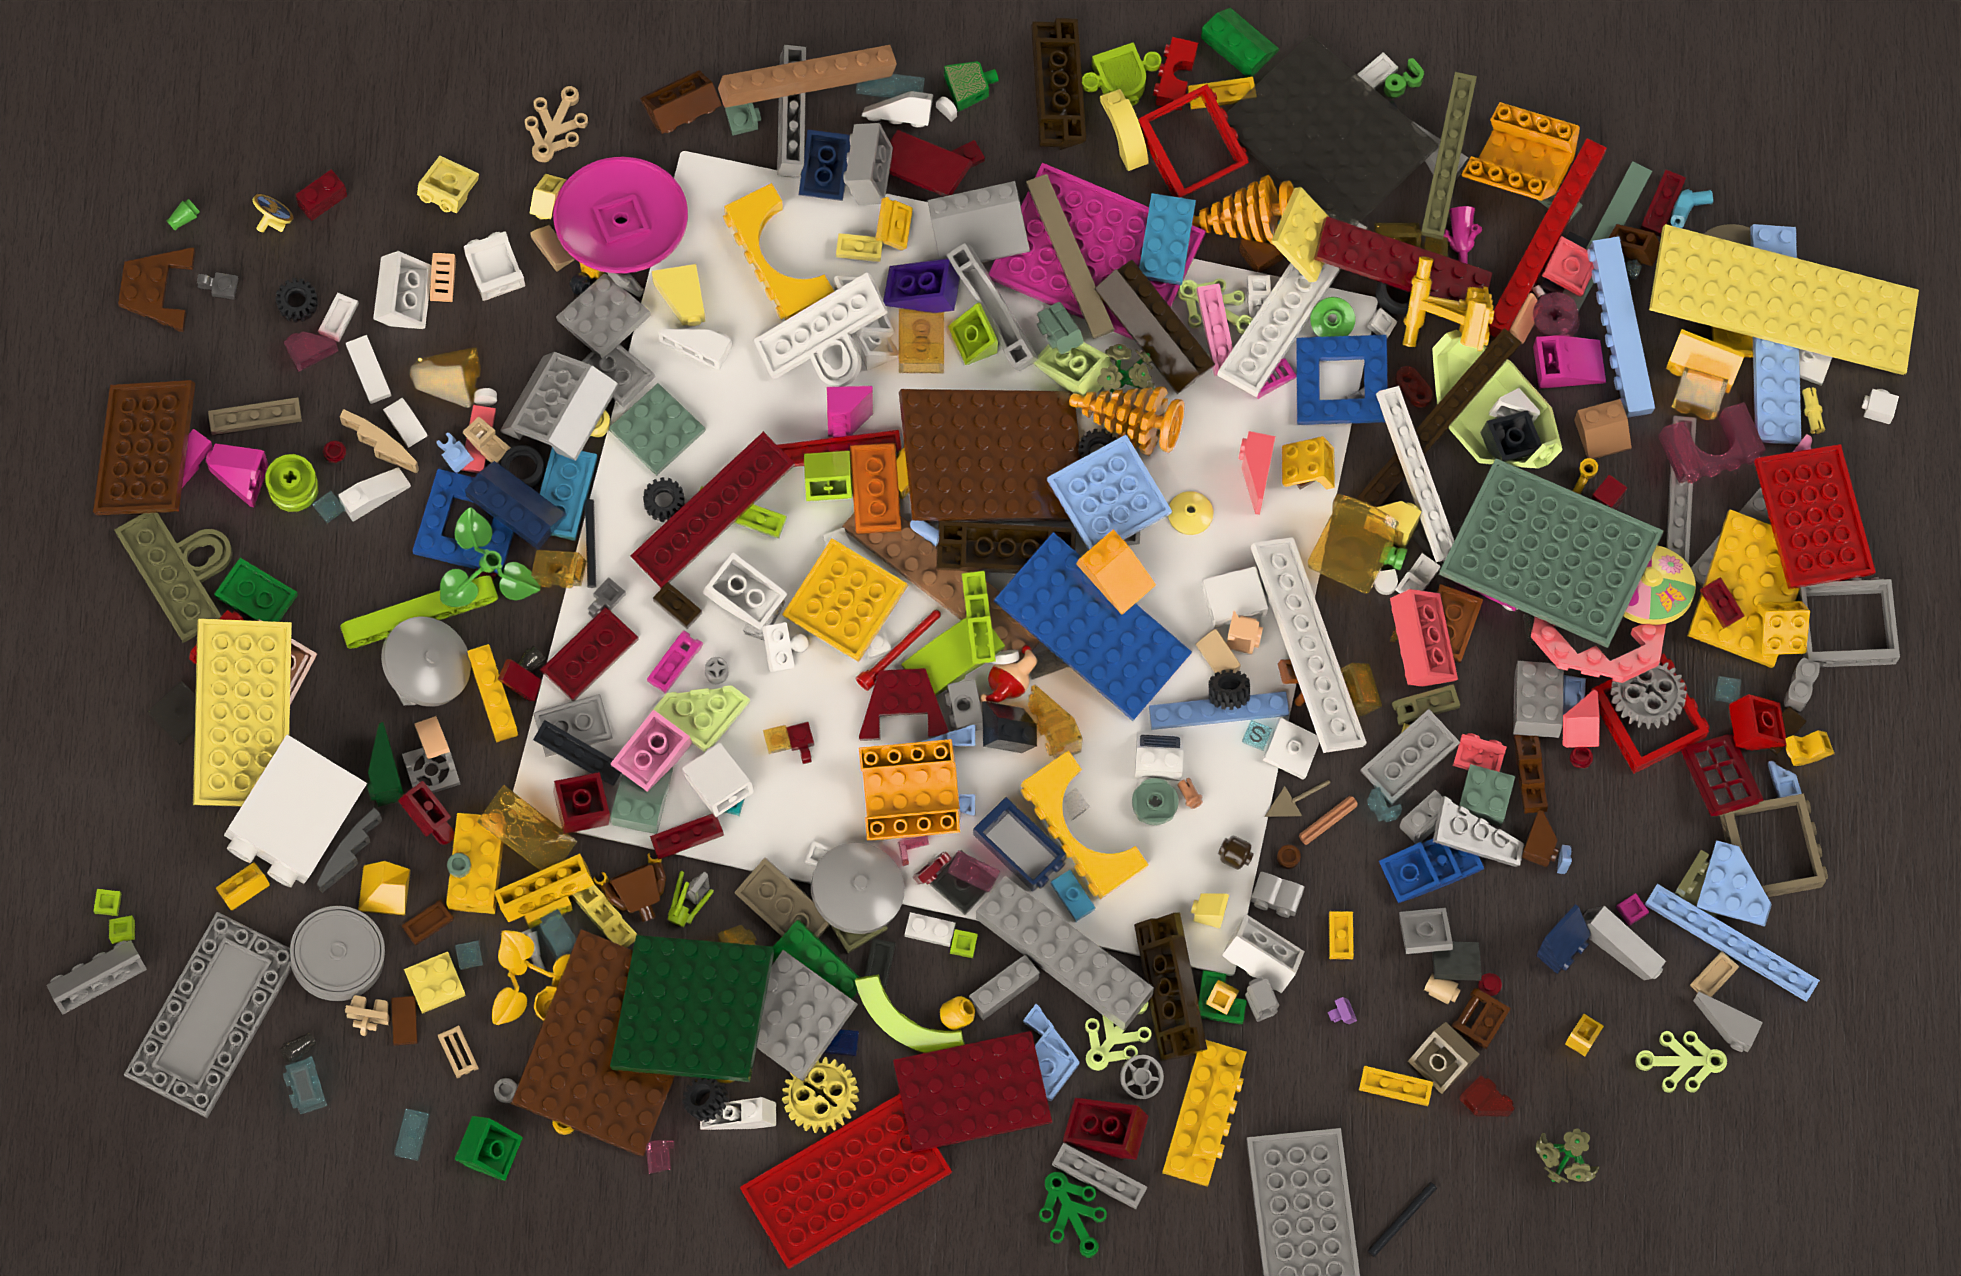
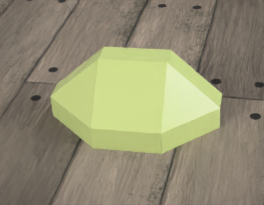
M1458 330L1446 333L1432 348L1437 405L1487 348L1483 345L1482 351H1477V348L1461 344L1462 333ZM1510 360L1504 363L1452 423L1449 429L1479 463L1493 464L1495 457L1488 452L1480 432L1486 421L1497 418L1489 415V411L1497 400L1520 388L1540 410V415L1533 424L1542 445L1533 455L1506 461V463L1516 467L1541 468L1549 465L1563 450L1553 410Z

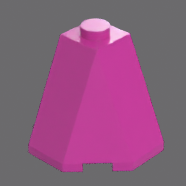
M215 444L213 450H209L206 457V463L210 472L246 504L254 507L269 467L264 451Z

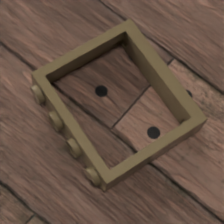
M1804 793L1765 800L1757 805L1719 815L1726 843L1739 846L1743 853L1734 816L1797 805L1814 877L1762 886L1767 897L1822 888L1826 879H1828L1827 869L1825 866H1822L1820 859L1822 857V849L1820 844H1816L1815 840L1817 834L1814 822H1811L1809 816L1811 813L1810 802L1805 800Z

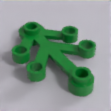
M1060 1172L1049 1174L1045 1180L1048 1196L1044 1208L1039 1212L1040 1220L1048 1223L1053 1219L1054 1213L1052 1209L1057 1196L1062 1204L1056 1226L1050 1233L1051 1241L1059 1244L1064 1240V1229L1069 1218L1081 1241L1079 1246L1080 1253L1087 1258L1094 1257L1098 1252V1242L1094 1238L1089 1237L1078 1214L1093 1218L1095 1222L1101 1223L1105 1221L1107 1212L1102 1207L1092 1208L1073 1202L1067 1193L1081 1196L1084 1201L1091 1202L1096 1196L1095 1189L1091 1186L1080 1187L1068 1183L1067 1177ZM1054 1180H1059L1061 1182V1186L1054 1187L1052 1182ZM1090 1190L1093 1192V1196L1087 1198L1084 1192ZM1048 1211L1051 1216L1045 1219L1042 1217V1213ZM1101 1211L1104 1217L1099 1219L1095 1216V1213ZM1059 1232L1062 1237L1056 1240L1053 1238V1233ZM1090 1242L1093 1244L1094 1248L1092 1250H1087L1085 1248V1244Z

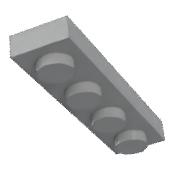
M1065 1143L1062 1144L1052 1163V1166L1134 1209H1137L1147 1190L1145 1185Z

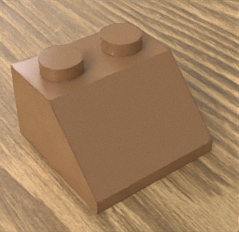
M1621 399L1577 411L1574 421L1587 458L1596 459L1632 448L1628 419Z

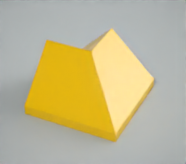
M386 861L364 865L358 910L370 913L405 915L410 869Z

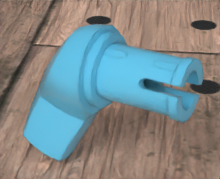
M1689 189L1682 191L1673 208L1671 225L1683 228L1691 209L1695 205L1713 204L1712 191L1692 192Z

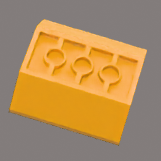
M1499 102L1490 119L1494 130L1479 158L1470 157L1462 172V177L1541 201L1555 195L1574 160L1580 130L1579 125Z
M952 739L859 748L867 817H865L867 841L960 832V803Z

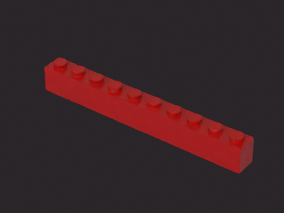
M1588 138L1586 139L1494 309L1492 324H1488L1490 335L1497 337L1504 328L1510 331L1525 300L1547 264L1558 239L1562 236L1602 162L1606 147Z

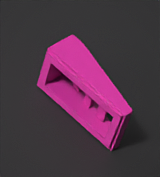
M1285 358L1281 359L1275 368L1280 379L1277 380L1272 373L1270 376L1272 382L1269 383L1267 381L1265 383V386L1257 395L1258 399L1297 378ZM1280 367H1284V369L1288 373L1287 376L1283 375V373L1279 369Z

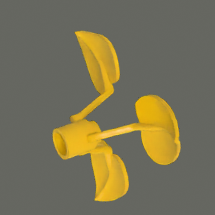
M503 930L498 960L509 971L508 976L512 980L514 990L506 987L499 992L493 1004L492 1022L496 1025L511 1022L519 1018L526 1009L527 997L524 993L518 992L519 986L515 975L524 974L527 967L548 977H553L552 986L557 987L570 954L561 956L555 962L553 972H548L526 960L534 952V942L530 937L521 932Z

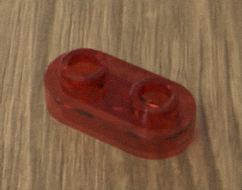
M1411 366L1401 367L1397 371L1395 378L1397 386H1399L1413 405L1417 407L1427 406L1432 399V389L1415 368ZM1408 377L1411 381L1405 382L1403 378ZM1422 394L1424 399H1418L1417 395Z

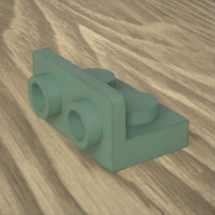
M753 103L725 108L732 136L758 130V121H761L759 109L754 108Z

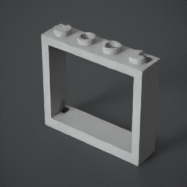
M1874 577L1871 580H1862L1861 578H1853L1848 581H1835L1800 587L1797 598L1807 608V596L1881 593L1887 649L1812 652L1809 624L1806 653L1803 654L1804 658L1819 663L1820 667L1896 664L1900 658L1891 579Z

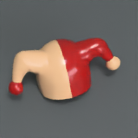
M1025 645L1022 647L1021 651L1025 656L1019 662L995 664L989 672L988 682L993 693L990 695L982 694L979 698L981 703L984 701L999 703L1006 698H1018L1027 691L1030 682L1029 673L1037 664V658L1031 651L1030 646Z

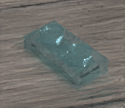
M411 1109L405 1110L394 1153L395 1156L419 1160L430 1116L429 1113Z

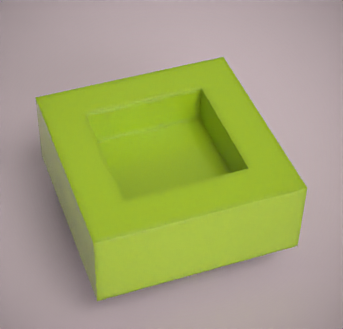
M97 889L94 913L118 916L121 892Z
M132 915L109 920V939L112 944L135 939V920Z
M955 929L950 954L973 958L978 934Z

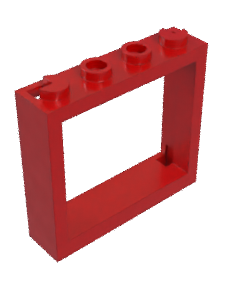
M1208 84L1138 119L1146 147L1173 197L1184 198L1249 163L1245 153L1247 152L1246 149L1239 145L1236 130L1233 127L1230 128L1227 122V113L1222 107H1219L1216 101L1218 99L1216 92L1214 93ZM1201 97L1235 163L1184 189L1150 122Z
M1664 653L1661 654L1659 665L1663 666L1667 662L1668 670L1675 668L1670 658L1667 659ZM1613 678L1591 689V692L1593 690L1598 692L1599 714L1633 774L1681 751L1686 746L1705 739L1709 733L1708 722L1699 715L1696 701L1686 694L1683 709L1696 731L1641 757L1605 692L1613 688Z

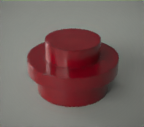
M330 441L324 446L323 454L327 461L338 463L345 458L346 448L340 441Z
M1576 747L1570 754V761L1577 768H1587L1593 762V754L1587 747Z
M1486 973L1481 977V981L1478 982L1479 990L1489 996H1495L1500 992L1502 982L1496 974Z

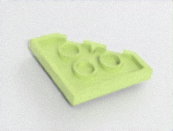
M723 686V688L710 690L706 688L690 690V692L666 693L653 710L689 735L692 743L705 752L716 744L750 703V699L733 686Z

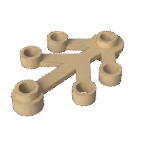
M567 86L562 90V102L553 121L547 110L546 99L542 97L535 99L534 108L539 112L547 131L544 140L538 130L537 118L529 116L525 119V127L530 131L535 143L532 148V155L539 162H548L553 158L554 152L567 147H575L579 144V136L576 132H569L565 139L553 142L555 136L576 128H585L588 125V117L584 113H578L573 120L562 124L569 107L577 104L579 101V92L573 86ZM568 92L574 93L572 96L566 95ZM538 103L545 104L543 107H537ZM580 118L585 119V122L579 123L577 121ZM531 121L536 123L534 126L528 125ZM571 137L576 138L574 142H570L568 139ZM541 148L547 149L545 153L539 152Z

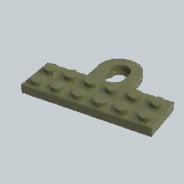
M143 513L114 530L183 643L197 636L198 619H220L219 611L201 583L223 571L231 561L232 548L228 538L223 533L214 529H204L176 543L158 513ZM207 545L215 548V553L209 557L205 565L194 567L188 562L189 554L196 548Z

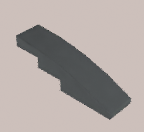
M375 808L355 825L328 861L317 883L322 893L358 865L355 855L370 843L367 833L383 821L381 814Z

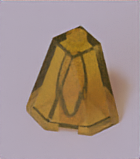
M477 348L418 359L410 369V377L414 381L415 389L464 407H470L474 403V393L478 390V388H475L477 377H480L481 372Z

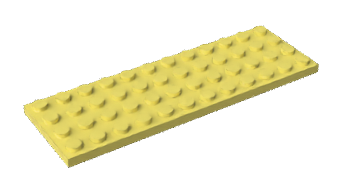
M1665 224L1662 228L1649 310L1904 375L1907 373L1919 290Z

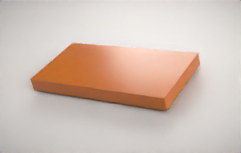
M895 443L850 446L856 534L901 531Z

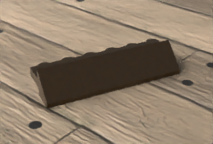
M1056 18L1055 22L1033 21L1031 31L1039 146L1059 147L1060 151L1086 142L1078 19Z
M1130 260L1118 270L1115 269L1094 289L1142 351L1144 350L1146 354H1150L1151 362L1177 395L1215 366L1213 360L1133 260Z
M939 521L936 543V570L1017 574L1053 532L1075 551L1076 528Z
M1180 912L1171 913L1160 918H1151L1134 924L1144 978L1148 984L1154 987L1149 1003L1161 1061L1197 1055L1196 1053L1207 1050Z

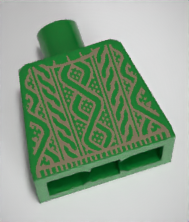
M978 61L944 66V78L957 112L989 97L988 85L999 82L996 70L983 72Z

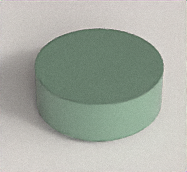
M455 853L448 859L447 868L452 876L461 878L470 872L471 862L465 854Z

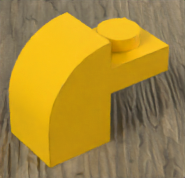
M1817 730L1804 737L1792 735L1785 739L1787 743L1786 752L1791 758L1793 766L1816 762L1834 754L1827 732Z

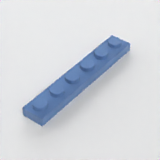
M1285 691L1250 695L1249 702L1247 701L1245 706L1241 704L1239 709L1234 706L1233 710H1229V707H1226L1224 710L1221 709V705L1217 708L1215 703L1212 704L1210 699L1149 705L1151 730L1284 717L1289 716V708Z

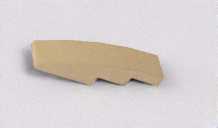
M343 409L340 415L342 425L356 430L360 442L373 446L377 458L418 473L417 461L402 445L369 421Z

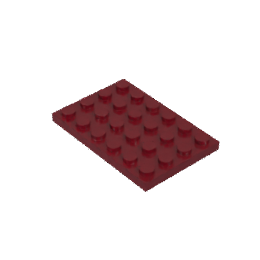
M1032 1031L893 1060L913 1152L1052 1123Z

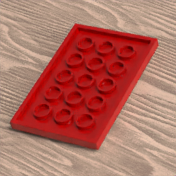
M1841 444L1759 457L1754 460L1788 589L1865 577L1876 573Z

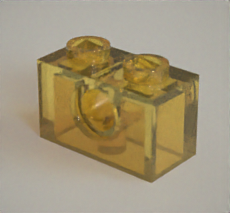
M536 550L531 576L543 587H551L552 585H560L563 588L582 586L587 561L579 552Z

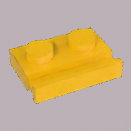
M889 197L883 198L881 200L875 240H881L884 244L901 251L907 249L913 208L896 200L892 201Z

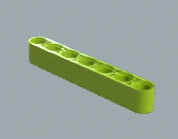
M482 576L471 581L477 585L478 594L475 600L466 606L450 607L443 604L440 600L439 590L346 621L341 624L340 628L347 648H358L385 639L398 624L409 618L430 617L442 620L493 603L498 599V595L491 576Z

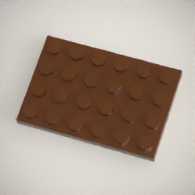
M192 380L110 385L93 513L96 515L179 512L196 383Z

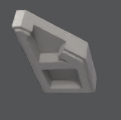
M606 272L618 286L637 297H641L644 294V289L630 273Z

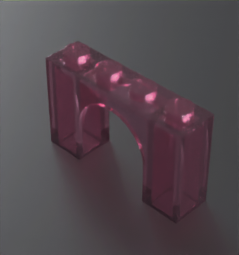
M1745 403L1724 408L1718 417L1729 442L1728 452L1722 455H1710L1701 451L1695 445L1685 421L1666 426L1662 429L1658 437L1679 484L1683 482L1694 483L1706 475L1713 477L1725 469L1732 471L1744 463L1754 464V460L1763 455L1766 449Z

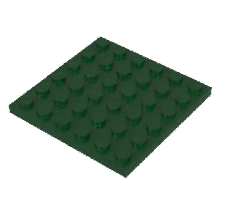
M636 935L610 1064L611 1069L750 1082L775 951L773 946Z

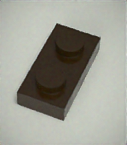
M669 582L653 597V601L686 629L702 614V610Z

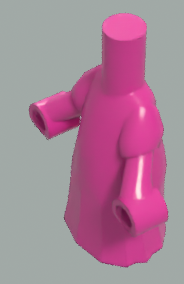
M1469 206L1451 208L1449 213L1453 237L1445 229L1443 238L1450 243L1451 248L1455 252L1459 253V261L1468 264V252L1472 250L1475 244L1474 240L1477 234L1481 233L1482 227L1478 224H1473L1475 208Z

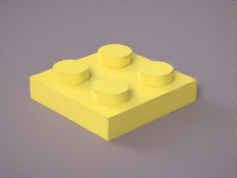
M448 952L404 969L422 1013L466 996Z

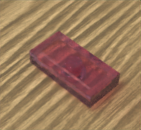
M958 850L948 869V873L990 893L1000 874V870Z

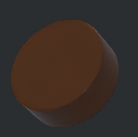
M1294 845L1282 846L1277 854L1279 865L1285 869L1295 868L1301 858L1299 849Z

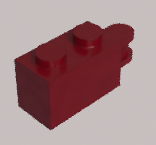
M421 781L398 800L426 837L432 833L441 845H447L454 839L455 832L447 823L451 816L424 781Z

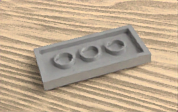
M1428 709L1360 771L1392 805L1452 752L1460 742Z

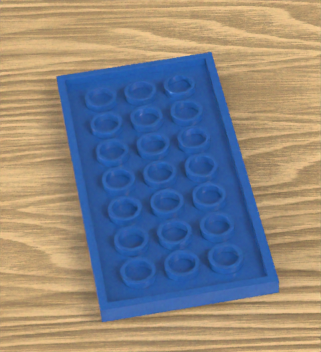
M1053 532L999 593L994 602L1128 718L1134 721L1190 656L1192 651L1136 603L1121 615L1078 567L1076 563L1081 556Z

